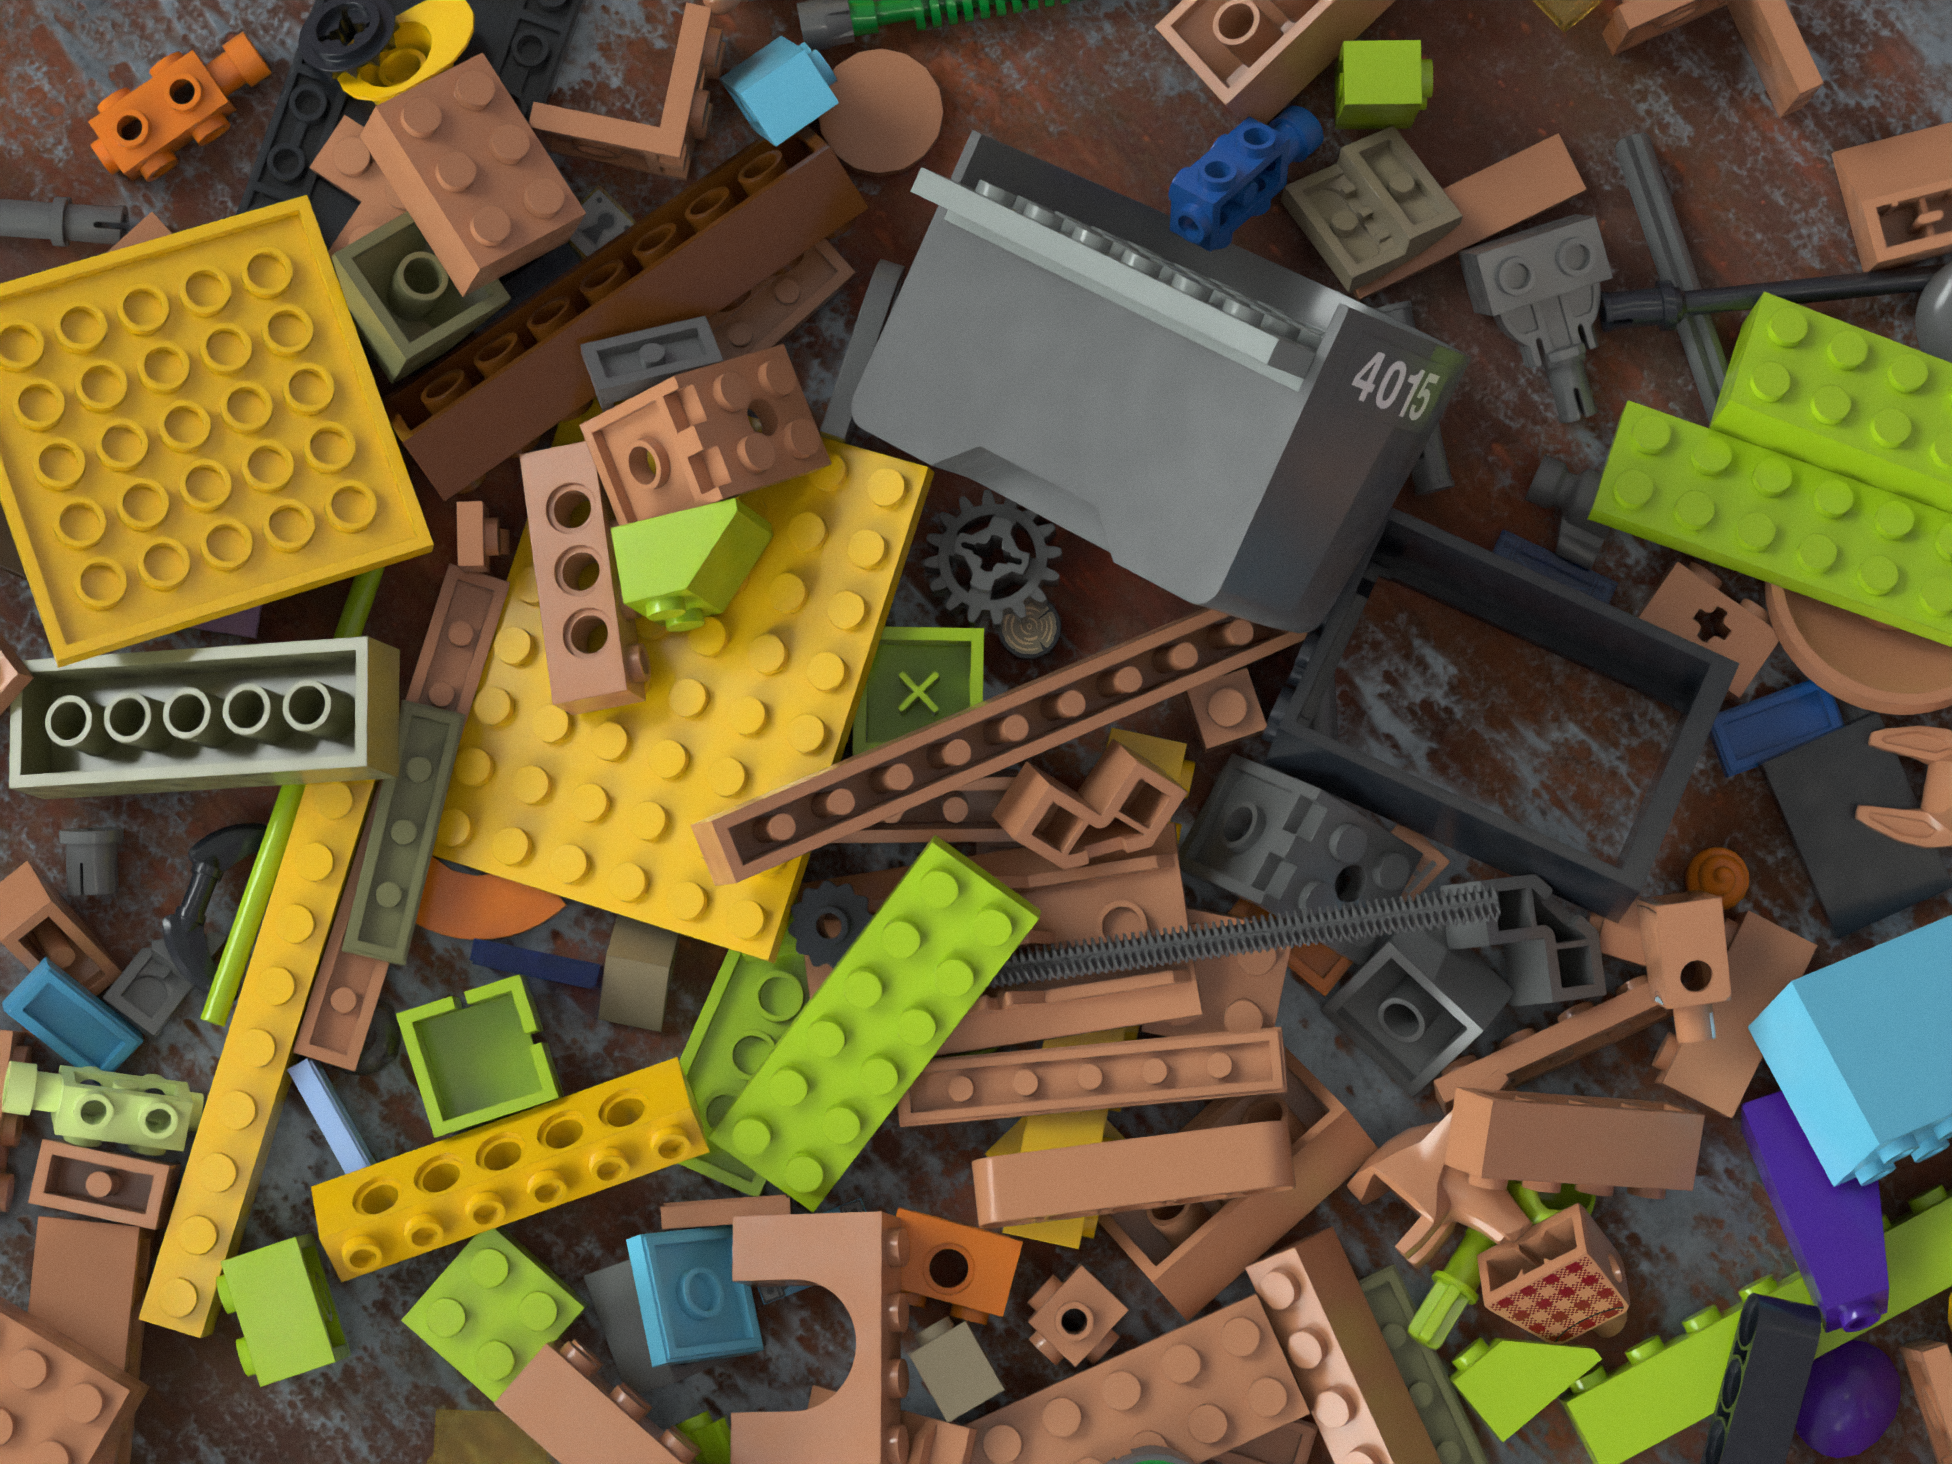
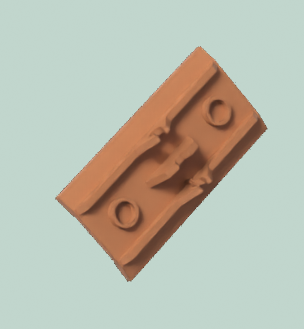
M1175 823L1165 826L1152 847L1130 853L1122 849L1088 858L1089 864L1067 870L1062 869L1027 847L967 856L971 861L1041 910L1039 920L1014 951L1016 955L1019 954V947L1026 954L1027 946L1030 947L1033 953L1035 951L1034 945H1037L1041 952L1043 944L1046 945L1047 950H1050L1051 943L1058 949L1059 942L1066 948L1067 941H1070L1071 946L1074 947L1075 940H1078L1079 945L1082 946L1083 939H1086L1087 944L1090 945L1091 938H1094L1095 943L1098 944L1100 936L1104 943H1106L1108 935L1112 942H1114L1115 934H1118L1120 941H1122L1123 933H1126L1129 940L1131 939V932H1134L1137 939L1139 938V931H1142L1144 937H1147V930H1150L1152 936H1155V929L1159 930L1160 935H1163V928L1167 929L1168 934H1171V927L1175 928L1176 933H1179V926L1181 925L1185 932L1188 930L1189 921ZM911 866L801 883L797 894L798 903L802 902L803 891L806 888L818 889L826 880L833 882L837 887L850 883L856 895L868 897V911L874 915ZM833 913L826 914L824 918L825 930L830 937H836L841 931V921ZM804 955L809 996L811 999L833 968L827 963L814 967L809 955ZM1191 959L1187 963L1183 960L1179 964L1176 961L1169 965L1168 962L1164 966L1157 964L1156 967L1149 965L1148 968L1141 966L1140 969L1133 967L1132 970L1125 968L1124 971L1117 969L1116 972L1109 970L1108 973L1102 971L1100 974L1094 972L1090 976L1087 973L1083 977L1079 974L1075 978L1069 976L1068 979L1061 977L1060 980L1053 978L1052 981L1045 979L1044 982L1037 980L1036 983L1029 981L1028 984L1021 982L1020 985L1013 983L1012 986L1005 984L1004 987L998 985L996 988L990 986L979 996L933 1058L1203 1016L1195 962Z

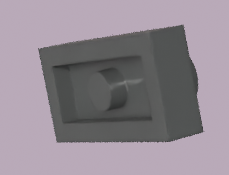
M706 316L581 344V354L603 412L615 407L614 402L632 398L675 375L724 361Z

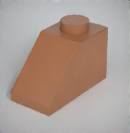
M28 860L0 882V942L30 972L47 957L95 996L115 982L122 974L120 967L66 899Z

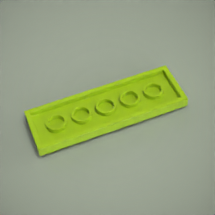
M1627 401L1622 411L1587 519L1952 647V513L1641 404Z
M934 835L713 1127L708 1139L814 1213L1039 920L1041 910L937 835Z

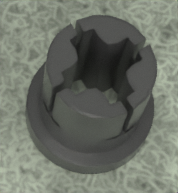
M84 827L59 830V843L66 844L68 895H83V893L84 895H104L119 892L117 842L124 841V828Z

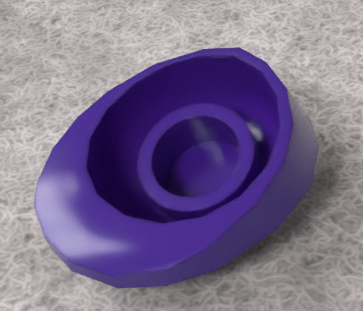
M1850 1340L1814 1359L1795 1427L1803 1441L1822 1455L1835 1458L1859 1455L1876 1443L1895 1418L1901 1398L1900 1377L1891 1359L1879 1348L1867 1342Z

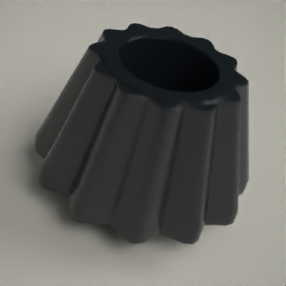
M826 880L818 889L806 888L803 891L802 902L796 903L791 907L794 921L789 926L788 932L797 939L796 952L809 955L814 967L827 963L834 969L874 916L868 911V897L856 895L850 883L837 887L833 882ZM828 913L835 914L841 921V931L836 937H830L825 930L824 918Z

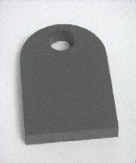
M880 259L875 268L820 429L821 437L849 445L852 444L858 426L854 422L851 413L853 396L900 293L905 276V266Z

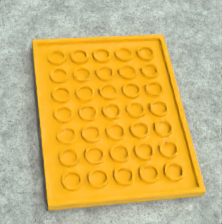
M597 397L593 399L591 407L580 417L568 422H559L551 448L585 441L579 425L603 413ZM628 399L614 402V404L617 406ZM748 416L752 428L756 432L762 433L760 420ZM821 437L831 465L816 472L736 497L740 502L771 523L773 537L723 613L704 617L705 624L703 626L681 632H669L666 630V626L662 627L643 615L641 618L635 619L638 643H643L646 647L651 666V678L649 681L644 682L646 701L577 715L569 714L554 706L552 702L527 518L507 578L510 586L457 750L432 856L775 964L791 916V907L795 903L811 851L738 883L715 886L691 824L841 762L935 472L923 465ZM647 451L649 467L656 475L655 460L652 454ZM584 501L574 508L570 517L571 528H577L587 521L591 513L590 501ZM598 562L589 564L582 570L578 581L580 591L589 589L596 583L600 571ZM606 624L596 627L590 633L587 639V650L589 653L597 652L605 645L608 638Z

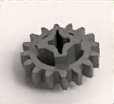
M991 489L984 490L982 505L973 507L972 503L965 496L959 498L962 514L955 518L951 514L942 511L938 517L945 530L944 535L931 533L926 538L928 547L938 552V555L923 560L925 571L931 574H941L940 577L929 585L933 596H944L949 593L951 596L945 605L947 614L952 617L963 608L967 609L969 627L976 628L979 625L983 616H991L995 630L1001 631L1004 626V615L1011 613L1022 625L1027 623L1025 606L1031 602L1035 606L1045 609L1048 605V600L1041 588L1043 585L1059 587L1060 584L1059 574L1048 568V565L1063 561L1061 548L1046 546L1047 543L1057 536L1054 524H1044L1037 527L1036 524L1039 521L1040 515L1029 509H1026L1024 512L1019 511V504L1008 498L1005 499L1003 505L995 504ZM991 521L989 527L973 535L965 534L973 526ZM1017 528L1022 530L1031 540L1036 551V559L1031 558L1029 553L1020 551L1016 546ZM994 549H1001L1007 565L997 563L992 572L985 571L980 556L990 557ZM951 562L957 563V567L969 571L972 577L969 593L955 580L951 571ZM1013 585L1023 587L1011 596L996 599L999 592Z

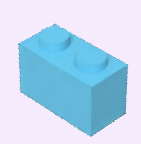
M779 36L719 78L752 129L774 146H778L839 103L829 86L837 82V78L818 50L811 51L805 42L798 46L783 36Z

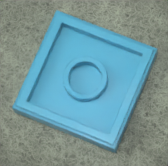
M733 1225L640 1234L626 1239L652 1368L744 1356L764 1350L752 1289L750 1286L732 1281Z

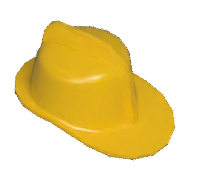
M426 0L396 16L400 28L394 33L396 48L380 53V67L371 64L361 67L357 79L344 71L337 78L343 91L356 99L373 101L376 105H379L453 68V63L466 49L474 32L475 14L466 0Z

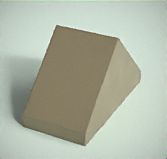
M617 915L606 954L598 1020L662 1032L681 934Z

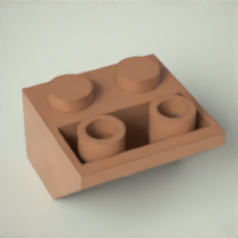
M1952 122L1838 150L1831 154L1863 272L1887 270L1952 253Z

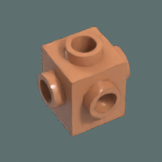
M1079 1263L1063 1282L1053 1274L1027 1302L1035 1310L1027 1319L1028 1323L1037 1330L1028 1340L1056 1366L1066 1358L1076 1367L1085 1357L1094 1365L1120 1337L1112 1327L1129 1309ZM1075 1308L1085 1313V1322L1079 1329L1068 1330L1063 1327L1061 1320L1067 1310Z

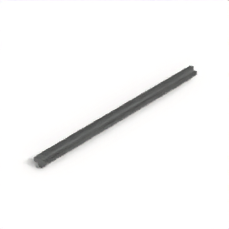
M1491 883L1487 891L1485 886L1481 885L1480 892H1478L1477 887L1473 886L1472 893H1470L1468 887H1465L1464 894L1461 893L1460 888H1457L1456 895H1453L1452 890L1448 889L1447 897L1443 890H1440L1439 898H1437L1435 891H1432L1431 899H1429L1425 892L1423 900L1420 899L1417 893L1415 901L1412 900L1410 895H1407L1406 902H1404L1402 896H1399L1398 903H1396L1394 897H1391L1390 904L1387 903L1386 898H1383L1382 905L1375 899L1373 907L1370 901L1366 900L1365 908L1362 902L1358 901L1357 909H1355L1353 902H1351L1349 910H1347L1344 903L1342 904L1341 911H1339L1337 905H1334L1333 912L1330 911L1329 906H1326L1325 913L1322 912L1320 907H1317V914H1314L1313 909L1309 908V915H1306L1304 909H1301V916L1299 917L1296 910H1293L1292 918H1290L1288 911H1285L1284 919L1277 912L1276 920L1273 919L1270 913L1268 921L1265 920L1262 914L1260 922H1257L1256 917L1252 916V923H1249L1248 918L1244 917V924H1241L1239 918H1236V925H1233L1231 919H1228V926H1225L1223 920H1220L1218 928L1215 921H1212L1211 929L1204 922L1203 930L1196 923L1195 931L1192 930L1189 924L1187 932L1184 931L1181 925L1179 926V933H1176L1175 928L1171 927V934H1168L1167 929L1163 928V935H1160L1159 930L1155 929V936H1152L1150 930H1147V937H1144L1142 931H1139V938L1137 939L1134 932H1131V939L1129 940L1126 933H1123L1122 941H1120L1118 934H1115L1114 942H1112L1108 935L1106 943H1104L1100 936L1098 944L1095 943L1094 938H1091L1090 945L1087 944L1086 939H1083L1082 946L1079 945L1078 940H1075L1074 947L1071 946L1070 941H1067L1066 948L1059 942L1058 949L1051 943L1050 950H1047L1046 945L1043 944L1041 952L1038 946L1034 945L1035 951L1032 953L1030 947L1027 946L1026 954L1019 947V954L1012 953L986 989L990 986L996 988L998 985L1004 987L1005 984L1012 986L1013 983L1020 985L1021 982L1028 984L1029 981L1036 983L1037 980L1044 982L1045 979L1052 981L1053 978L1060 980L1061 977L1068 979L1069 976L1075 978L1079 974L1081 977L1087 973L1090 976L1094 972L1100 974L1102 971L1108 973L1109 970L1116 972L1117 969L1124 971L1125 968L1132 970L1133 967L1140 969L1141 966H1145V968H1148L1149 965L1156 967L1157 964L1164 966L1168 962L1169 965L1176 961L1179 964L1183 960L1187 963L1191 959L1197 961L1198 958L1205 960L1206 957L1213 959L1214 956L1221 958L1222 955L1229 957L1230 953L1237 956L1238 952L1245 955L1246 951L1250 952V954H1253L1254 950L1261 953L1262 949H1266V952L1274 948L1276 951L1279 947H1282V949H1286L1287 946L1294 948L1295 945L1302 947L1303 943L1310 946L1311 942L1318 945L1319 941L1326 944L1327 940L1331 941V943H1334L1336 939L1342 942L1344 938L1350 941L1352 937L1358 940L1360 935L1365 939L1368 937V934L1375 937L1376 933L1383 936L1384 932L1388 933V935H1391L1393 931L1400 934L1401 930L1408 933L1409 928L1413 932H1416L1417 927L1424 931L1425 926L1429 927V930H1432L1433 926H1437L1439 929L1442 924L1447 928L1450 923L1457 926L1458 921L1462 925L1466 924V920L1470 924H1473L1474 920L1481 923L1483 918L1490 922L1491 917L1498 921L1499 915L1501 917L1498 887L1495 890Z

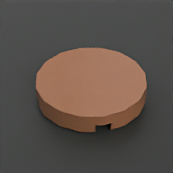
M883 48L858 52L835 67L833 73L837 78V82L829 86L839 103L818 118L822 139L831 147L836 157L854 172L875 177L902 174L924 159L939 139L944 117L939 87L927 68L905 53Z

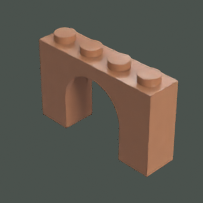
M882 1211L733 1216L732 1281L750 1287L823 1286L841 1300L850 1314L856 1335V1352L851 1371L843 1385L832 1397L818 1406L801 1411L731 1413L730 1464H905L907 1462L909 1437L906 1426L901 1425V1398H905L908 1393L909 1370L906 1360L901 1359V1332H906L908 1328L909 1303L906 1294L901 1293V1267H905L908 1263L910 1246L908 1233L904 1227H901V1218Z

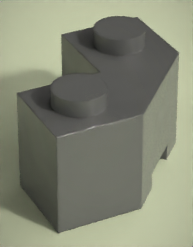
M1537 874L1440 886V890H1443L1446 897L1448 889H1451L1453 895H1456L1457 888H1460L1461 893L1464 894L1465 887H1468L1470 893H1472L1473 886L1477 887L1478 892H1480L1481 885H1484L1487 891L1491 883L1495 890L1498 887L1501 917L1499 915L1498 921H1495L1492 917L1490 922L1483 918L1481 923L1474 920L1473 924L1466 920L1465 925L1458 921L1457 926L1450 923L1449 927H1445L1448 950L1503 944L1508 985L1515 991L1510 998L1511 1006L1555 1003L1607 995L1598 930L1583 916H1573L1550 895L1553 889Z

